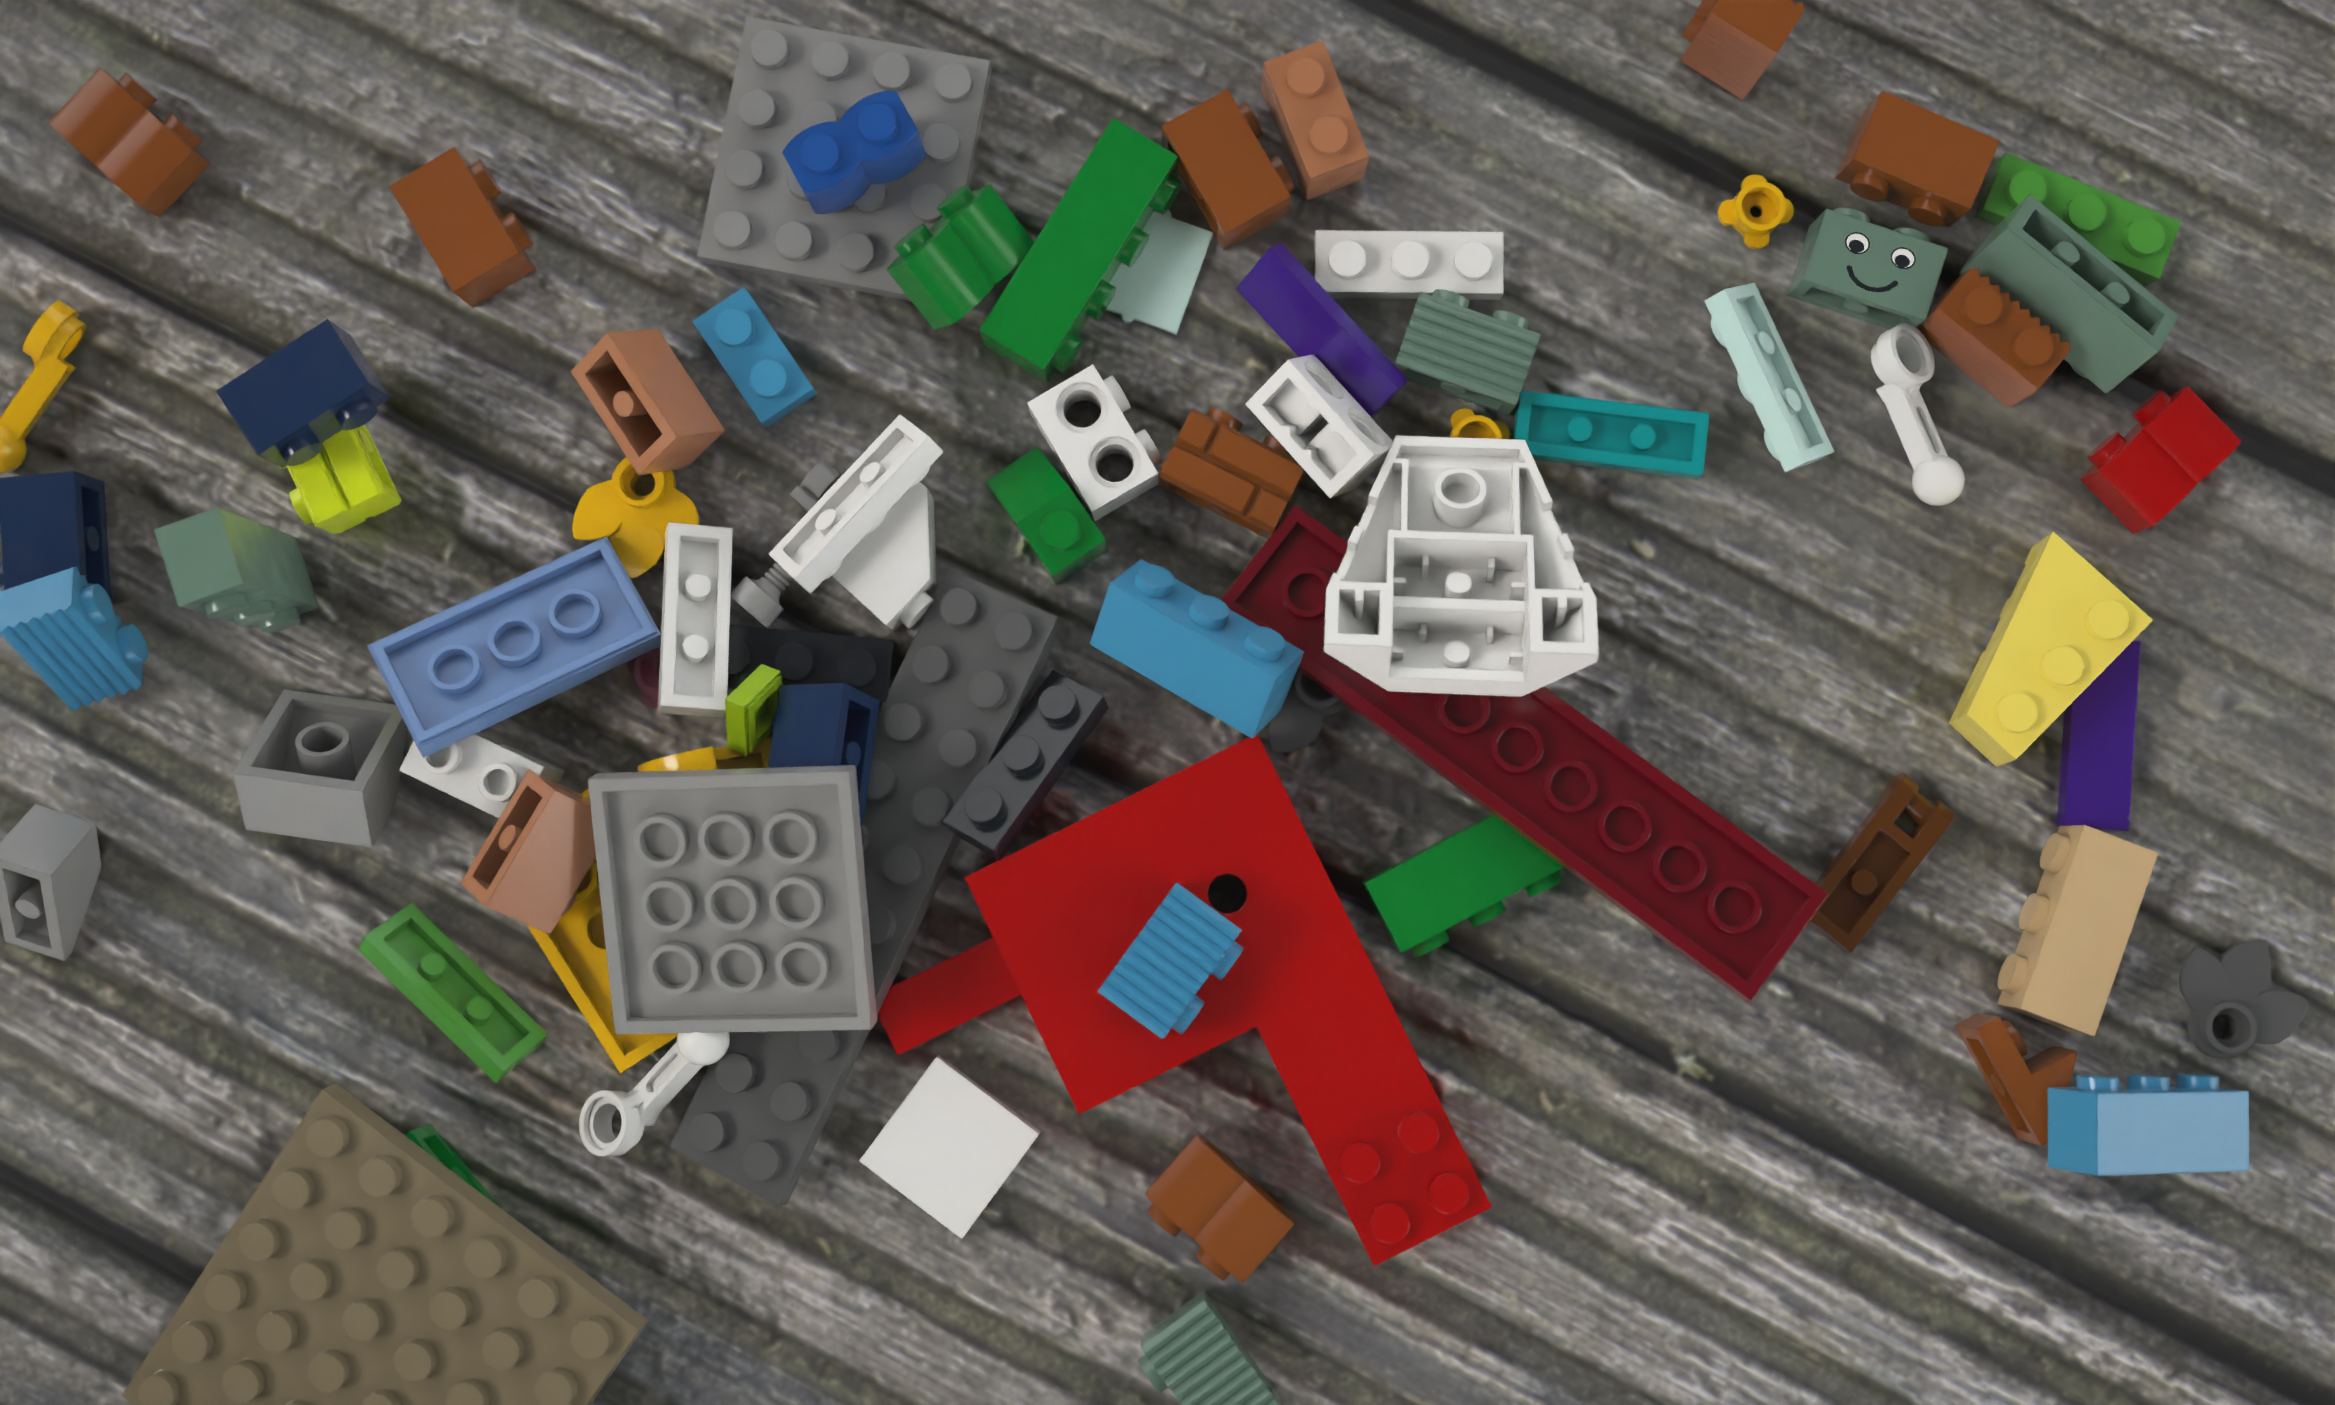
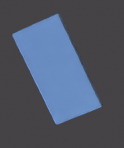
M606 536L367 645L418 750L424 758L660 647L661 633Z

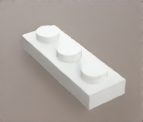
M1315 230L1314 279L1332 298L1418 299L1420 292L1432 296L1434 290L1443 289L1460 294L1468 300H1500L1504 289V232Z
M899 414L773 548L769 555L811 594L823 580L828 579L838 570L842 560L867 533L875 530L883 522L886 513L911 486L919 483L927 475L930 466L944 451L928 435Z
M668 522L665 531L658 713L722 718L726 713L725 699L727 698L733 528Z

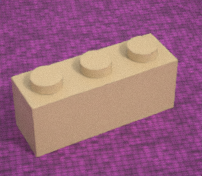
M2087 825L2060 826L2058 832L2049 837L2042 850L2040 867L2044 869L2037 892L2031 894L2022 907L2019 916V928L2023 932L2016 952L2006 958L2000 969L1997 984L2002 992L1997 1005L2067 1032L2095 1037L2158 852Z

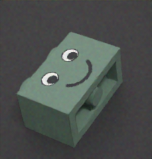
M1850 208L1826 209L1808 228L1787 296L1886 329H1891L1901 323L1917 327L1926 320L1948 248L1930 243V237L1919 230L1911 228H1895L1891 230L1870 223L1869 216L1858 210Z

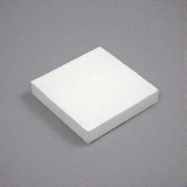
M938 1055L859 1162L962 1239L1041 1131Z

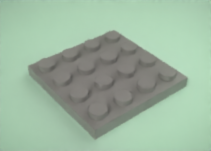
M746 16L697 253L699 260L710 265L911 301L886 269L899 256L898 252L894 249L899 240L921 224H925L930 229L942 216L937 210V206L958 188L967 185L969 188L992 73L990 60ZM897 91L918 129L926 156L913 171L904 177L889 183L871 184L865 194L852 205L837 212L816 214L782 153L784 148L796 135L811 126L824 122H839L845 112L859 100L878 92Z
M856 765L597 773L588 779L615 1034L871 1030L877 1022Z

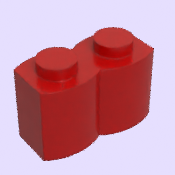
M2189 386L2169 396L2163 390L2153 394L2132 413L2131 416L2138 423L2125 437L2119 432H2115L2101 442L2087 456L2093 466L2080 480L2132 534L2153 527L2164 518L2242 442Z

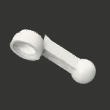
M1901 323L1883 332L1879 336L1877 343L1872 347V366L1878 378L1885 384L1875 390L1887 407L1914 470L1912 487L1916 496L1929 505L1942 506L1953 502L1961 494L1965 484V475L1959 463L1948 457L1919 391L1920 386L1930 380L1934 374L1935 359L1931 346L1916 327L1907 323Z
M729 1032L678 1033L677 1042L632 1091L626 1093L624 1091L603 1090L591 1095L585 1102L579 1119L580 1137L586 1149L596 1156H620L628 1152L641 1139L644 1126H654L663 1108L703 1066L713 1064L725 1055L730 1043ZM616 1109L619 1110L622 1120L621 1130L617 1138L612 1131V1118Z

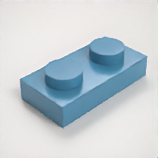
M745 287L692 321L765 428L817 395V392Z

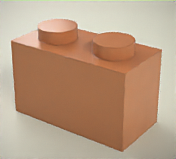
M1323 40L1263 62L1261 91L1305 201L1363 180L1369 160V153Z
M658 329L607 332L571 370L572 375L638 475L688 468L725 431Z
M528 769L462 879L461 884L485 907L550 934L559 918L565 915L572 907L577 895V888L593 861L596 860L590 799Z

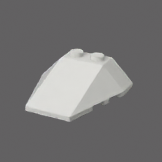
M1396 435L1370 491L1368 505L1359 525L1354 527L1350 535L1347 551L1337 573H1333L1326 588L1324 652L1391 692L1516 697L1529 694L1597 662L1599 656L1597 600L1590 583H1584L1573 559V545L1568 534H1562L1551 510L1553 501L1525 440Z

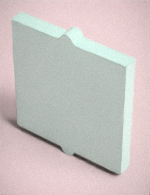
M1168 210L1164 215L1153 212L1142 230L1149 234V239L1141 255L1131 268L1121 263L1111 279L1110 284L1116 287V292L1106 310L1121 315L1123 322L1126 324H1131L1135 320L1177 335L1211 243L1213 232L1171 218V212Z

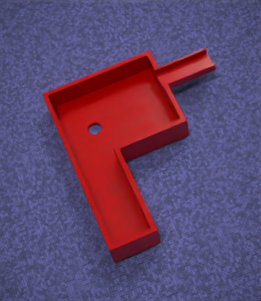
M1258 734L1253 739L1248 737L964 877L993 937L890 987L878 1012V1016L897 1055H900L1021 995L1078 1114L1256 1027L1374 1266L1492 1208ZM1223 874H1231L1240 878L1247 891L1243 906L1232 913L1217 911L1208 899V889L1211 882ZM1177 882L1239 927L1242 931L1234 941L1244 949L1222 980H1219L1210 973L1195 995L1205 1003L1184 1033L1181 1035L1171 1028L1162 1040L1097 991Z

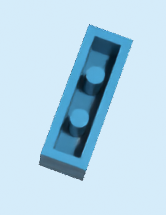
M1142 559L1110 582L1090 641L1091 646L1251 739L1281 711L1304 654V651L1285 641L1275 630L1258 626L1230 610L1222 600L1198 592L1175 579L1173 574L1167 569L1149 564Z
M2128 1074L2127 1086H2119V1077L2076 1075V1087H2048V1167L2096 1176L2249 1171V1091L2219 1088V1076L2205 1074H2177V1085H2170V1077Z

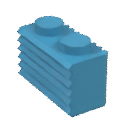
M72 567L0 591V635L69 709L76 711L81 705L88 707L93 701L100 703L105 697L113 699L117 693L125 695L130 688L137 691L143 684V661L148 658V647L144 636L135 625L122 623L120 616L115 615L112 602L105 589L99 584H88L85 575H80L78 567Z
M1176 882L1097 992L1162 1040L1171 1028L1182 1035L1205 1003L1195 994L1210 973L1219 980H1222L1242 953L1244 948L1234 941L1242 930Z

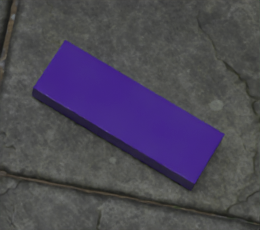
M1281 242L1270 247L1236 288L1298 357L1314 354L1372 419L1408 382V379Z
M2132 641L2064 711L2057 826L2087 825L2097 830L2129 831L2141 641Z

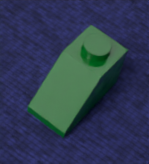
M1035 447L985 481L1056 586L1108 551L1106 539L1071 488L1038 447Z

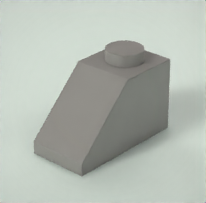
M34 804L0 842V918L6 943L63 961L69 957L73 951L102 868L96 823L85 820L73 813H63Z

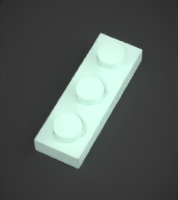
M1755 282L1724 289L1706 299L1705 304L1712 316V331L1720 344L1727 348L1738 372L1737 382L1739 389L1746 400L1753 404L1765 429L1764 440L1772 456L1780 461L1784 471L1788 472L1811 464L1834 453L1835 451Z

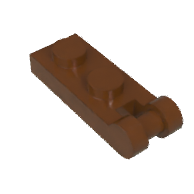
M1904 772L1898 774L1885 787L1877 804L1815 883L1829 893V895L1808 924L1843 952L1852 953L1954 819L1955 812L1940 800L1933 803L1918 792L1919 784ZM1902 812L1916 822L1914 830L1910 835H1907L1893 824Z

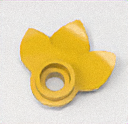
M626 457L615 468L611 480L593 485L585 491L574 513L572 533L576 540L582 541L600 540L606 536L610 538L611 545L628 576L632 579H637L652 570L664 555L665 531L668 522L699 525L700 518L694 502L676 489V479L673 470L638 475ZM643 475H652L655 480L653 491L646 496H639L635 490L637 480Z

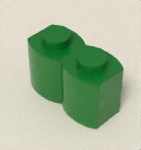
M991 184L971 191L967 185L958 188L937 206V210L942 216L930 229L925 224H921L906 234L894 246L899 256L886 270L934 330L956 323L973 309L991 291L996 283L1023 261L1034 244L1032 238Z

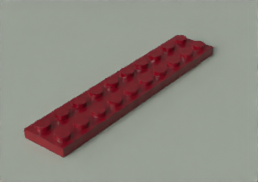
M1294 505L1220 600L1230 610L1258 626L1275 630L1285 641L1304 651L1298 667L1299 671L1745 1002L1751 1001L1826 900L1829 893L1545 686L1522 697L1391 692L1324 652L1326 588L1333 573H1337L1347 551L1348 543L1297 505Z

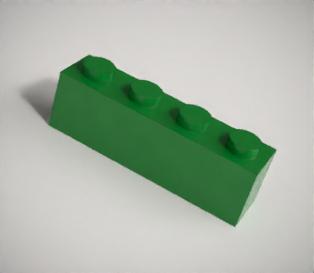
M1113 117L979 329L984 345L1046 383L1049 382L1056 369L1065 373L1076 359L1082 347L1083 340L1077 336L1090 316L1098 320L1109 306L1116 292V287L1111 285L1110 281L1121 263L1131 268L1144 250L1149 234L1142 230L1155 211L1164 215L1176 199L1182 186V182L1176 179L1178 176V156Z
M1490 814L1362 881L1360 885L1395 951L1402 953L1411 948L1415 957H1419L1448 942L1450 938L1445 930L1468 918L1472 927H1476L1505 912L1507 909L1502 900L1525 889L1527 895L1533 897L1562 882L1563 878L1559 870L1564 867L1496 816Z

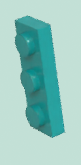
M1521 390L1515 408L1512 439L1525 440L1534 460L1698 480L1703 476L1710 413Z

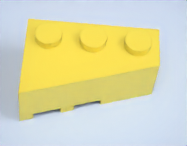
M2054 531L2032 546L2024 563L2026 564L2011 597L2007 599L1999 616L2001 618L1986 650L1982 652L1949 721V724L1996 767L2016 760L2153 621Z

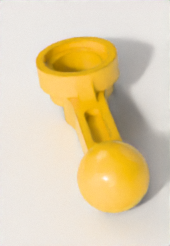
M61 300L54 302L47 308L34 324L24 342L23 352L33 359L34 370L0 417V474L11 472L23 463L27 452L25 438L62 385L76 369L75 366L65 360L82 339L87 325L78 319V311Z

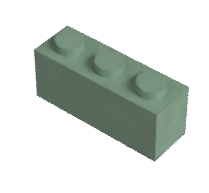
M2030 194L1980 241L1959 273L1963 275L1969 269L1979 268L1980 277L1989 276L1990 285L1999 284L2000 293H2009L2010 301H2019L2020 310L2029 309L2030 318H2040V326L2050 325V334L2060 333L2061 342L2070 341L2071 351L2064 360L2071 365L2077 374L2089 379L2106 394L2160 351L2179 317Z
M219 507L154 529L179 607L205 613L211 619L224 618L235 621L237 626L250 625L261 628L263 633L291 628L301 622L299 614L319 608L303 555L295 536Z

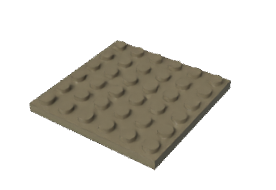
M335 1083L322 1089L121 1396L133 1405H591L649 1320Z

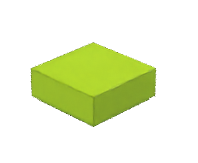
M761 664L725 699L727 744L729 749L747 756L773 731L772 719L777 708L779 688L782 685L781 671Z

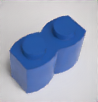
M897 91L878 92L859 100L845 112L839 122H824L805 129L796 135L782 152L816 214L833 213L852 205L865 194L871 184L889 183L904 177L913 171L926 156L918 129Z

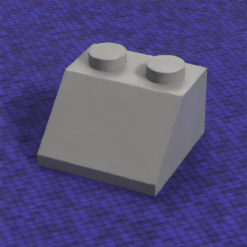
M284 689L233 772L245 829L373 848L396 803L401 773L399 769L403 761L408 731L397 705Z

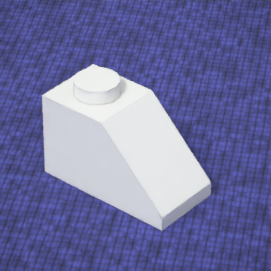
M921 482L909 488L886 513L883 522L875 530L863 537L842 560L840 567L832 575L893 632L902 623L907 628H911L926 614L928 608L934 602L929 594L937 587L934 498Z

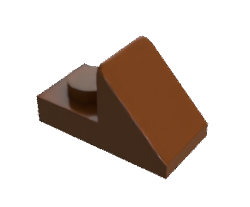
M1976 1013L1956 1024L1955 1027L2016 1137L2039 1146L2047 1144L2048 1087H2069L2077 1058L2076 1051L2053 1046L2024 1061L2022 1057L2027 1055L2026 1045L2010 1022L2006 1020L2002 1022L2001 1018L1997 1016Z

